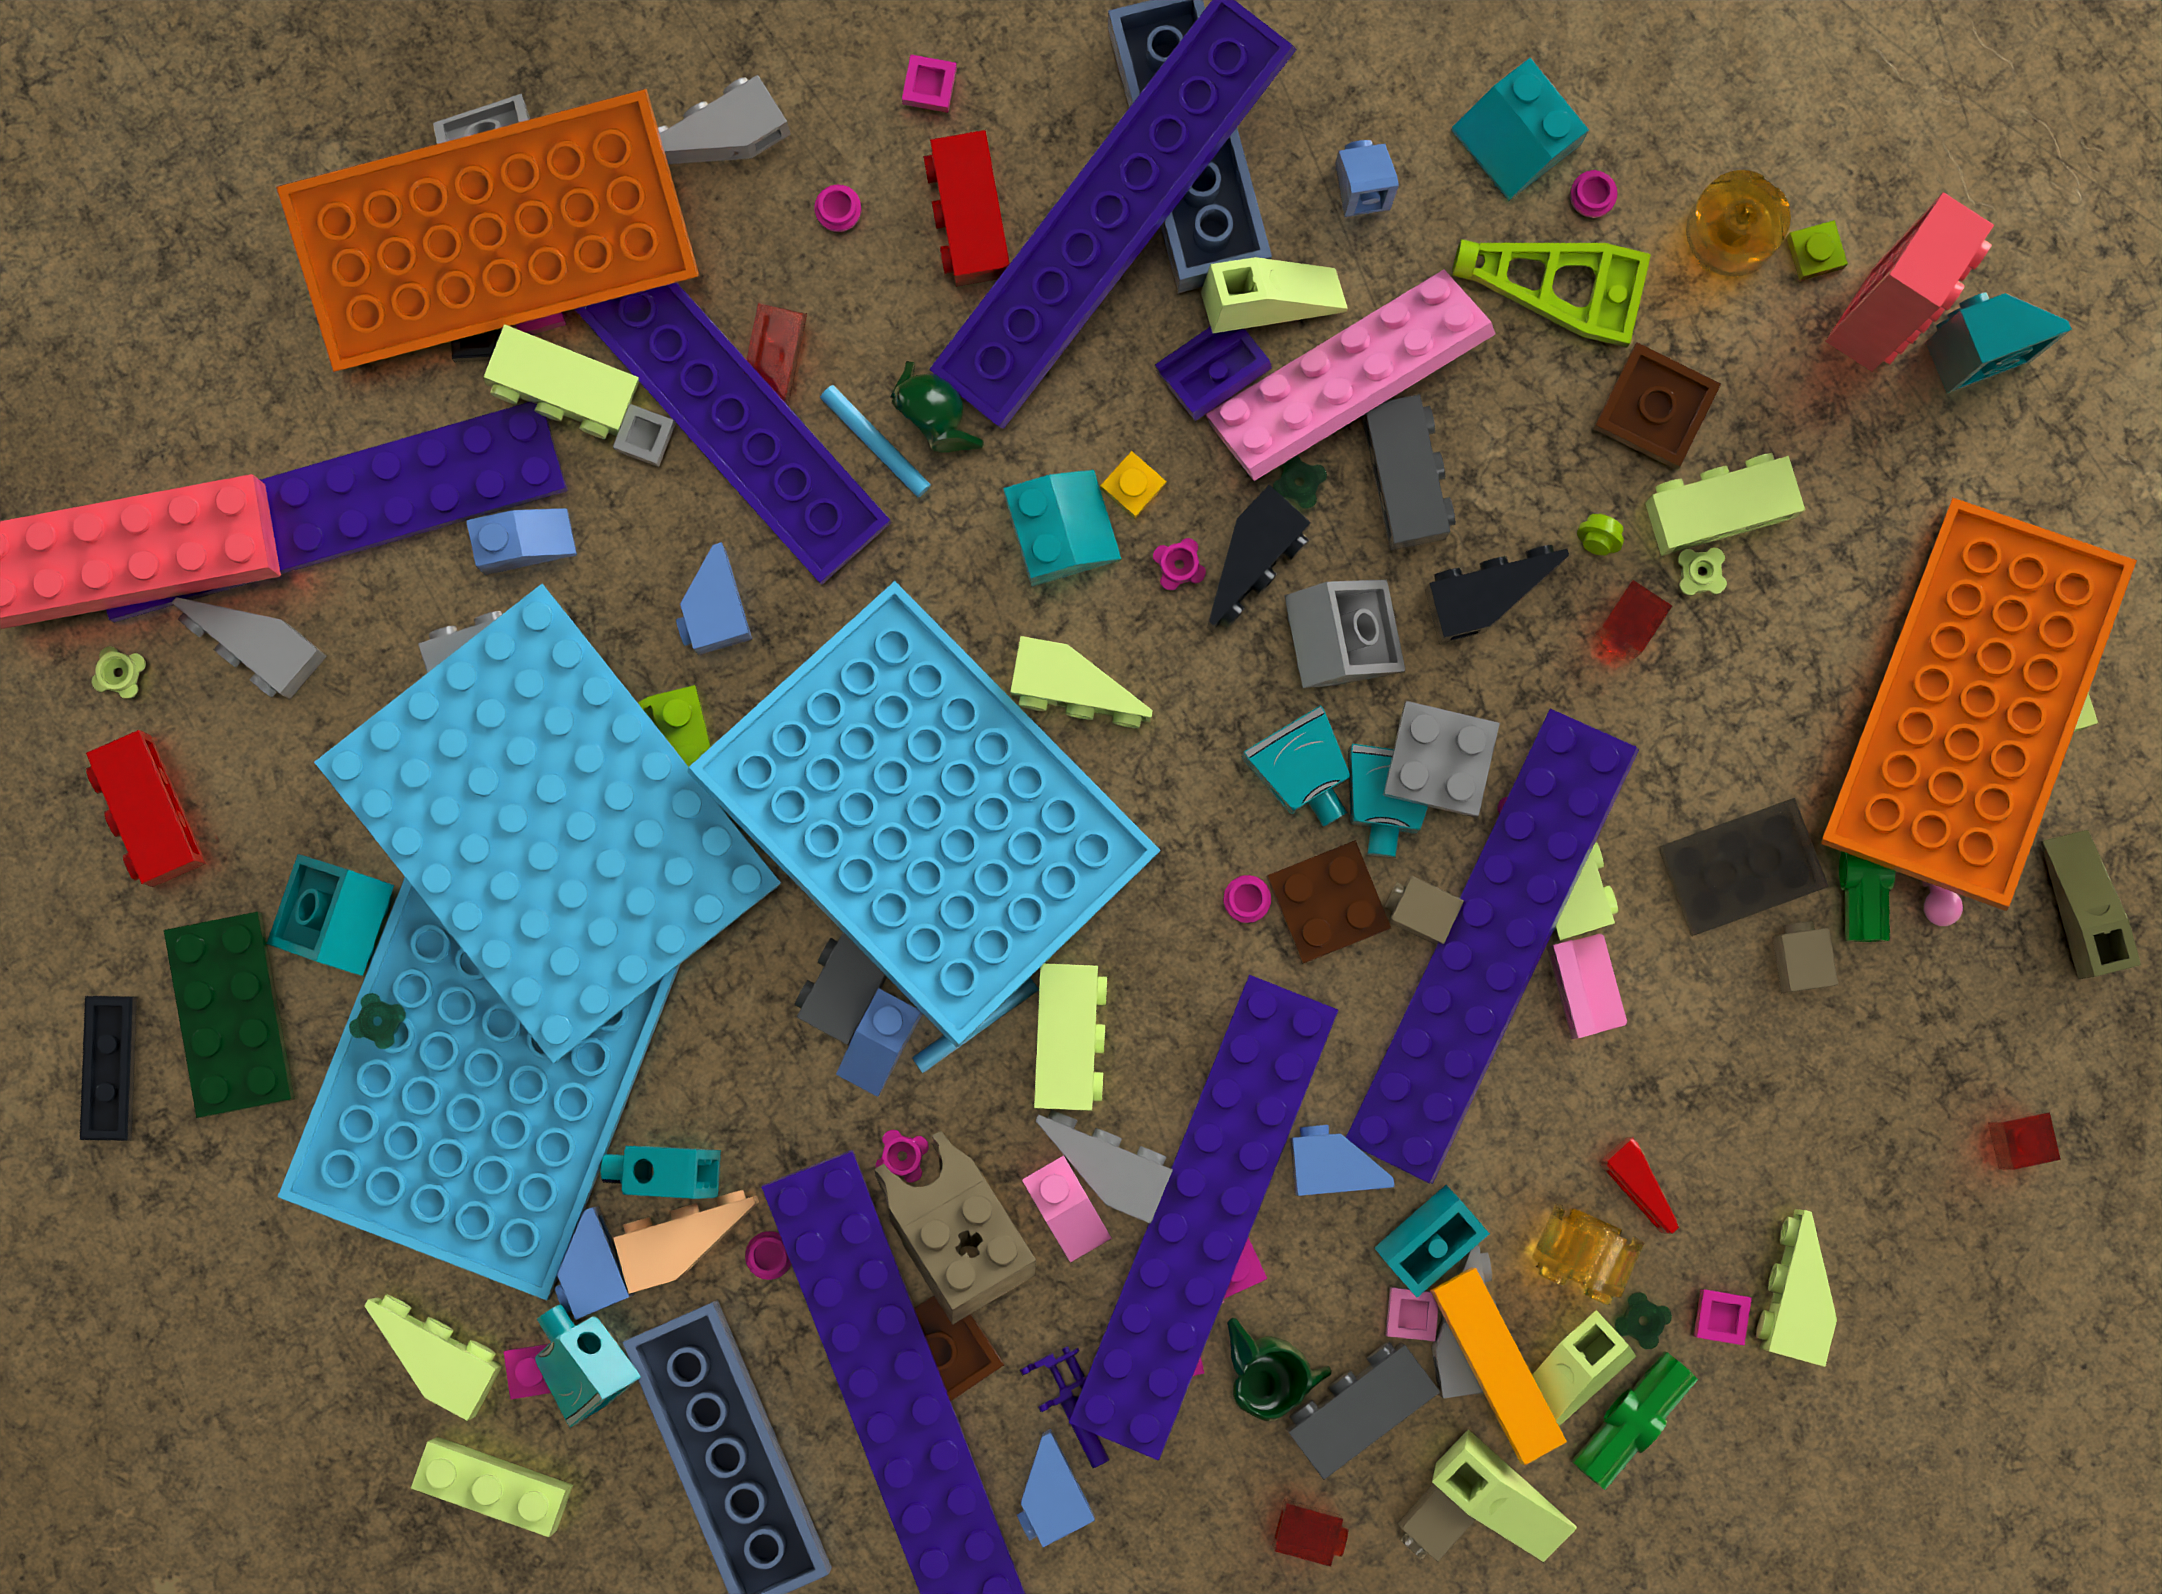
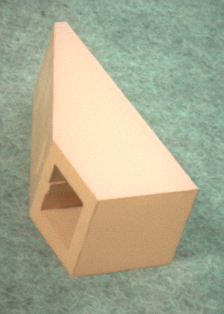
M744 1190L716 1197L718 1205L716 1208L699 1212L698 1205L695 1203L669 1211L671 1221L653 1226L651 1217L624 1224L625 1234L613 1237L628 1293H634L682 1278L759 1203L758 1197L746 1198Z

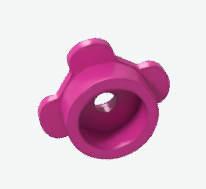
M1185 538L1181 543L1172 544L1169 547L1160 545L1155 549L1153 560L1160 566L1162 572L1160 583L1164 589L1173 591L1177 589L1179 584L1186 582L1198 584L1204 579L1206 570L1199 564L1197 555L1198 544L1193 539ZM1177 560L1183 561V568H1176L1175 562Z
M898 1130L887 1131L882 1138L885 1147L882 1157L876 1162V1168L885 1164L891 1173L903 1176L907 1182L913 1183L918 1181L922 1176V1169L920 1168L922 1156L929 1150L927 1140L922 1136H916L915 1138L901 1136ZM901 1151L907 1154V1158L904 1161L898 1159V1153Z

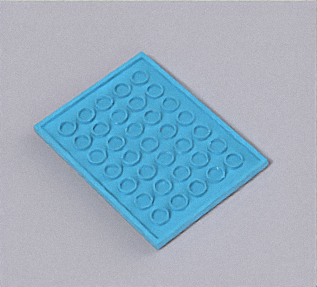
M896 581L890 584L692 763L687 771L956 1048L1161 851Z
M540 584L314 762L553 1064L558 1062L782 884L720 805L687 772L689 766L543 584Z
M405 877L278 1198L541 1299L550 1300L558 1279V1271L601 1169L602 1158L607 1154L680 965L553 1064Z

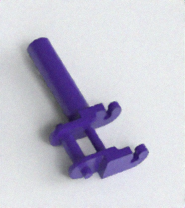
M1066 1346L1062 1349L1063 1355L1055 1358L1052 1352L1021 1368L1019 1371L1023 1376L1043 1365L1050 1369L1059 1387L1060 1395L1039 1405L1038 1409L1040 1412H1043L1051 1406L1061 1404L1068 1420H1070L1079 1398L1074 1396L1072 1389L1078 1386L1082 1389L1087 1376H1084L1074 1356L1080 1351L1079 1348L1070 1351L1069 1347ZM1064 1360L1075 1379L1074 1382L1068 1385L1065 1384L1056 1366ZM1071 1424L1092 1469L1110 1460L1098 1435Z

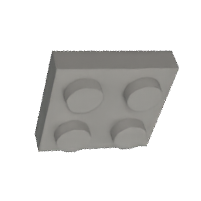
M1406 701L1403 706L1383 796L1477 818L1481 808L1500 723Z

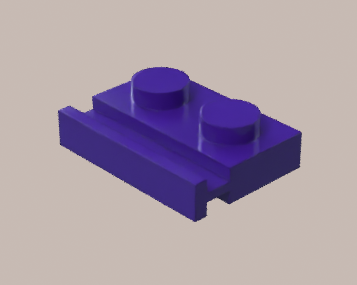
M1211 326L1155 364L1157 374L1164 379L1169 389L1194 421H1197L1272 369L1269 358L1245 329L1212 333Z

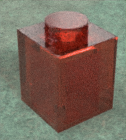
M1632 580L1624 588L1595 634L1603 638L1601 645L1613 655L1625 659L1628 655L1635 659L1643 652L1672 608V605Z
M2050 1112L2030 1113L1988 1122L1999 1169L2015 1170L2061 1160Z
M1284 1499L1272 1548L1275 1552L1331 1567L1334 1555L1342 1557L1349 1528L1342 1527L1343 1518L1338 1513Z

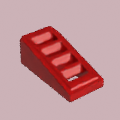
M1626 1137L1599 1161L1601 1163L1600 1166L1660 1233L1673 1234L1679 1228L1677 1220L1638 1142L1633 1137Z

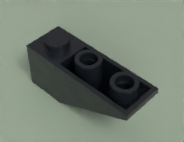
M1270 484L1236 520L1207 625L1211 632L1220 624L1226 629L1231 626L1246 609L1240 602L1252 590L1258 595L1263 592L1278 575L1272 568L1284 556L1289 560L1295 558L1310 541L1304 534L1308 531L1311 522Z
M1545 545L1526 551L1527 559L1509 563L1507 556H1502L1481 562V570L1463 574L1461 568H1453L1434 574L1435 582L1428 584L1425 593L1438 643L1442 644L1485 633L1569 556L1568 549L1554 552L1553 545Z

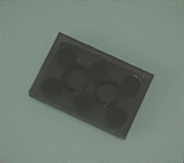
M1795 798L1658 847L1691 936L1829 887Z

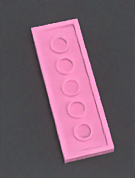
M1443 269L1208 412L1206 416L1213 430L1253 481L1494 336L1495 331L1489 318Z

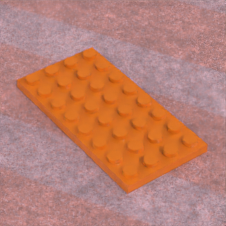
M647 88L276 187L333 372L503 328L504 324L511 326L699 276Z
M1952 497L1821 844L2007 911L2137 560Z

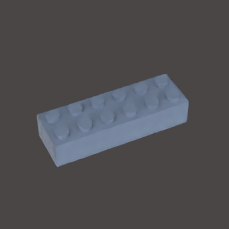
M1149 0L1108 11V31L1129 108L1205 10L1203 0ZM1237 128L1161 225L1178 293L1203 287L1210 264L1254 257L1272 258Z
M716 1300L623 1341L622 1343L630 1362L641 1376L639 1379L641 1388L728 1593L787 1594L829 1575L832 1566L719 1301Z

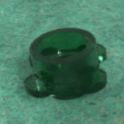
M1296 455L1282 464L1284 471L1281 478L1273 483V488L1284 498L1298 503L1303 509H1308L1316 504L1317 497L1315 493L1319 484L1325 482L1327 472L1322 465L1311 466L1302 462L1301 458ZM1296 478H1302L1304 484L1298 486L1295 483Z
M366 994L360 1001L362 1009L357 1019L350 1022V1033L355 1038L365 1037L374 1041L375 1045L380 1049L390 1048L395 1042L394 1035L397 1033L400 1023L406 1018V1011L400 1004L390 1005L381 1001L377 994ZM377 1016L382 1019V1023L379 1026L373 1023L374 1018Z
M1632 1293L1628 1297L1629 1306L1624 1315L1615 1320V1329L1621 1336L1629 1335L1638 1340L1642 1348L1653 1349L1658 1345V1336L1663 1332L1665 1325L1671 1322V1311L1664 1305L1657 1306L1649 1302L1644 1293ZM1641 1316L1647 1318L1646 1325H1640L1639 1318Z

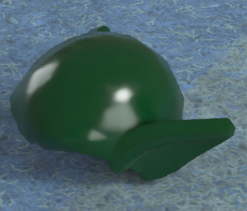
M906 361L904 372L890 398H893L892 404L921 430L933 451L943 453L982 448L984 446L982 439L957 430L962 419L964 405L957 390L949 382L935 374L914 376L915 363Z
M1231 1318L1227 1322L1231 1359L1235 1370L1233 1375L1234 1400L1240 1409L1260 1420L1271 1422L1286 1415L1291 1409L1299 1405L1316 1385L1332 1373L1329 1366L1311 1370L1304 1354L1286 1340L1272 1336H1265L1254 1340L1236 1318Z

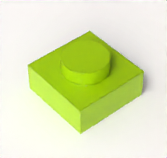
M1835 220L1790 232L1786 237L1799 281L1842 270L1848 265Z

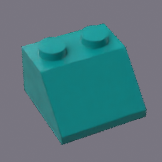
M1529 58L1496 83L1452 126L1451 131L1505 198L1510 201L1579 148L1589 129L1534 61Z
M1094 470L1049 474L1003 488L1004 499L1031 587L1122 560Z
M298 854L266 944L363 976L367 963L374 954V943L381 922L389 910L390 897L394 885Z

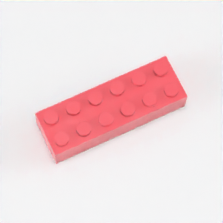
M1943 192L1874 266L1825 342L1871 372L1883 361L1890 365L1898 354L1901 355L1909 343L1913 344L1920 333H1924L1933 321L1936 322L1945 310L1948 311L1965 287L1959 281L1962 282L1972 269L1975 270L1992 246L1985 239L1994 224Z
M253 474L0 521V629L281 577L266 486Z

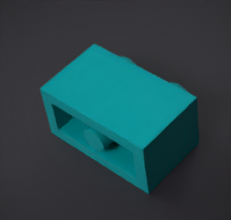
M1445 1185L1374 1248L1416 1297H1419L1490 1233L1457 1195Z

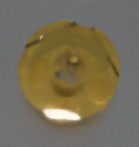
M1736 170L1722 174L1704 189L1693 205L1687 219V241L1698 264L1704 270L1725 276L1750 274L1764 266L1783 243L1789 231L1791 221L1789 203L1780 188H1776L1764 179L1765 176L1750 170ZM1736 217L1737 224L1745 225V229L1739 230L1737 225L1731 224V218Z
M1555 1203L1532 1255V1258L1538 1262L1536 1265L1540 1269L1538 1274L1560 1285H1565L1568 1279L1577 1282L1584 1289L1583 1294L1598 1302L1610 1305L1613 1297H1622L1645 1243L1633 1236L1631 1243L1628 1244L1627 1239L1620 1237L1622 1229L1574 1208L1571 1209L1569 1216H1565L1563 1205Z

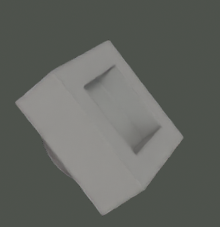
M629 404L613 449L659 467L676 423L670 418Z

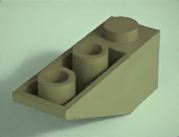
M2089 830L2040 841L2078 979L2096 977L2140 966L2141 962L2129 919Z

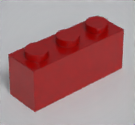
M986 130L930 139L932 155H926L923 158L928 184L937 183L940 200L931 201L936 229H946L948 245L939 246L944 275L953 273L956 287L998 280L1010 264Z
M137 730L86 753L91 764L90 767L86 768L87 777L97 794L103 793L109 807V810L104 811L106 822L115 837L121 836L128 853L123 855V861L134 881L139 879L141 884L155 887L206 864L150 734Z

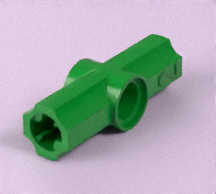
M1841 851L1838 872L1841 890L1845 891V941H1890L1889 891L1894 886L1895 871Z
M1664 1351L1657 1358V1361L1645 1372L1633 1389L1628 1388L1613 1402L1602 1418L1604 1422L1571 1462L1598 1486L1606 1490L1617 1475L1624 1470L1637 1452L1642 1453L1658 1438L1668 1422L1667 1416L1699 1379L1681 1362Z

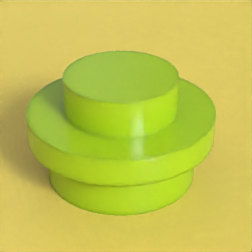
M1604 514L1589 515L1587 521L1582 522L1577 530V536L1583 542L1584 548L1596 555L1605 556L1609 553H1616L1621 550L1624 543L1622 536L1623 526L1614 518Z

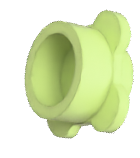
M1715 547L1710 548L1707 552H1694L1692 549L1683 550L1678 556V563L1682 566L1681 582L1679 584L1681 591L1689 596L1694 595L1696 592L1702 593L1710 591L1712 594L1721 593L1727 585L1726 579L1722 576L1721 566L1725 561L1724 553ZM1700 567L1705 568L1706 575H1699L1698 569Z
M112 646L105 647L99 653L95 675L92 677L94 689L99 692H106L107 690L118 692L124 699L133 698L139 690L136 683L139 672L143 671L146 667L145 659L138 653L126 655L118 652ZM121 668L123 671L120 677L115 676V670Z

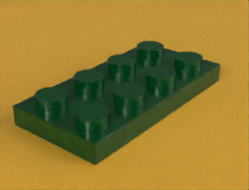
M257 911L164 930L196 1118L295 1100L268 944H266L267 939L262 912Z

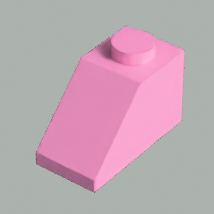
M1064 1155L1022 1179L1070 1263L1112 1239Z

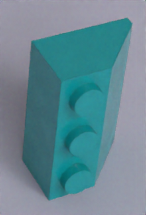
M1984 292L1959 303L1960 308L1947 315L1949 319L1937 324L1936 328L1938 331L1925 343L1947 394L2035 360L2070 332L2072 328L2068 320L2004 293L1989 299L1987 292Z

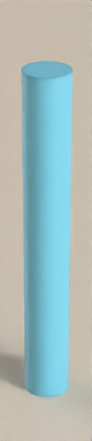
M831 385L822 393L820 399L917 498L930 488L931 484L834 385Z
M1030 977L957 1048L943 1035L912 1057L913 1061L921 1072L924 1073L1039 991V988Z

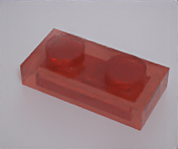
M758 303L747 361L789 406L807 313Z

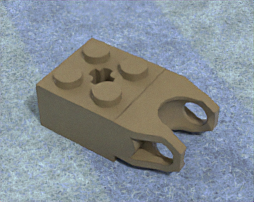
M939 1131L932 1135V1145L939 1157L941 1173L932 1184L924 1187H912L904 1183L897 1175L891 1173L885 1164L880 1165L874 1170L875 1177L886 1196L892 1226L953 1325L1035 1276L1036 1259L974 1161L954 1147L942 1131ZM965 1246L977 1248V1256L969 1258L967 1253L960 1256V1248Z

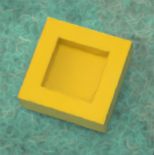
M1131 451L1100 485V489L1136 519L1166 486L1167 481Z

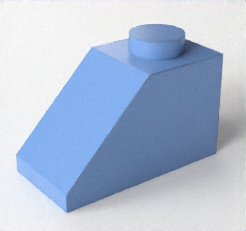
M1360 140L1345 145V150L1338 151L1335 162L1344 217L1390 210L1399 183L1386 144L1373 145L1371 140Z
M567 508L511 510L466 520L475 565L484 575L577 555Z
M722 542L714 544L680 603L684 617L676 619L683 645L692 644L697 655L752 640L727 551Z
M878 988L854 1033L836 1075L879 1097L923 1013L919 1009Z
M1329 1125L1300 1127L1301 1137L1290 1138L1294 1190L1297 1196L1394 1187V1178L1341 1133L1329 1134Z
M599 1206L583 1211L557 1274L561 1283L555 1287L557 1298L567 1313L572 1311L575 1320L635 1295V1293H628L616 1246Z
M1051 1429L1043 1432L1021 1498V1505L1024 1511L1017 1514L1029 1541L1038 1537L1042 1547L1095 1521V1515Z

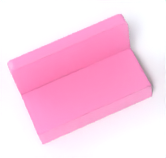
M1602 934L1573 941L1570 940L1547 947L1571 1039L1597 1034L1627 1024L1607 945Z

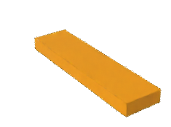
M1471 1267L1431 1289L1430 1291L1519 1462L1522 1465H1527L1566 1443L1567 1441L1477 1269Z

